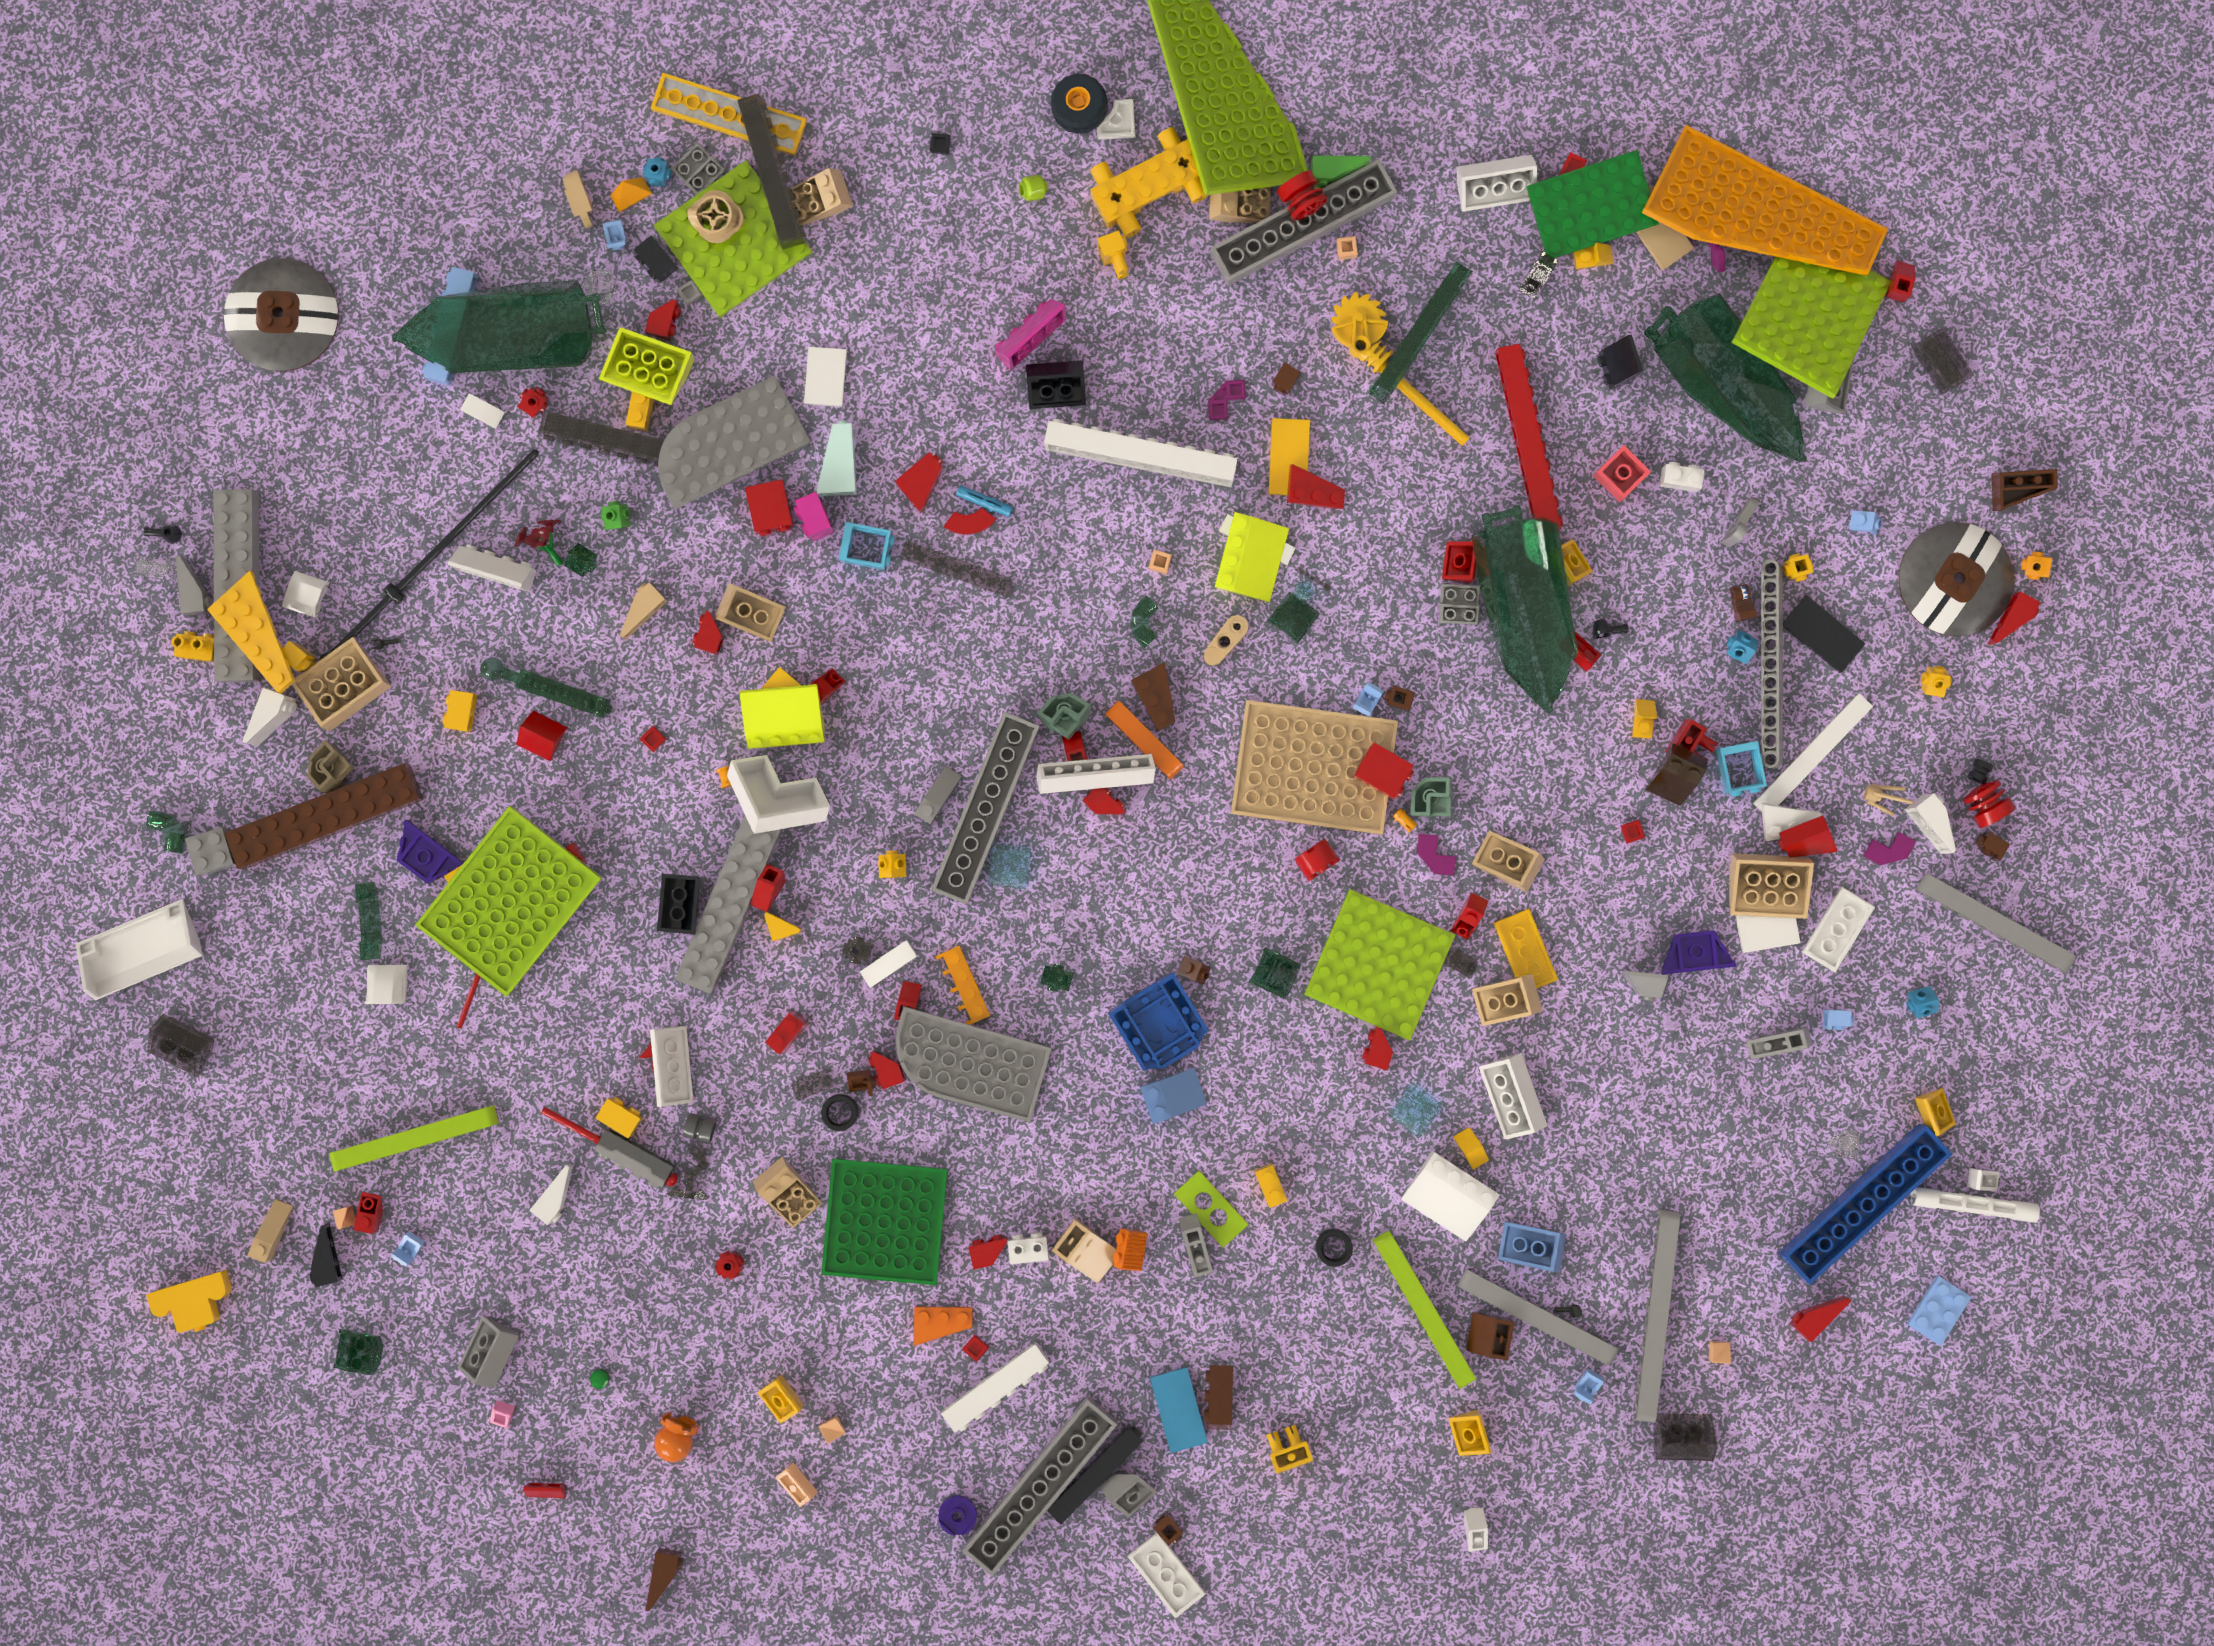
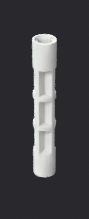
M1922 1187L1914 1189L1911 1192L1910 1198L1912 1206L1984 1214L1985 1216L2005 1217L2033 1223L2038 1221L2040 1215V1208L2036 1203L1993 1199L1992 1197L1965 1195L1964 1193H1950Z

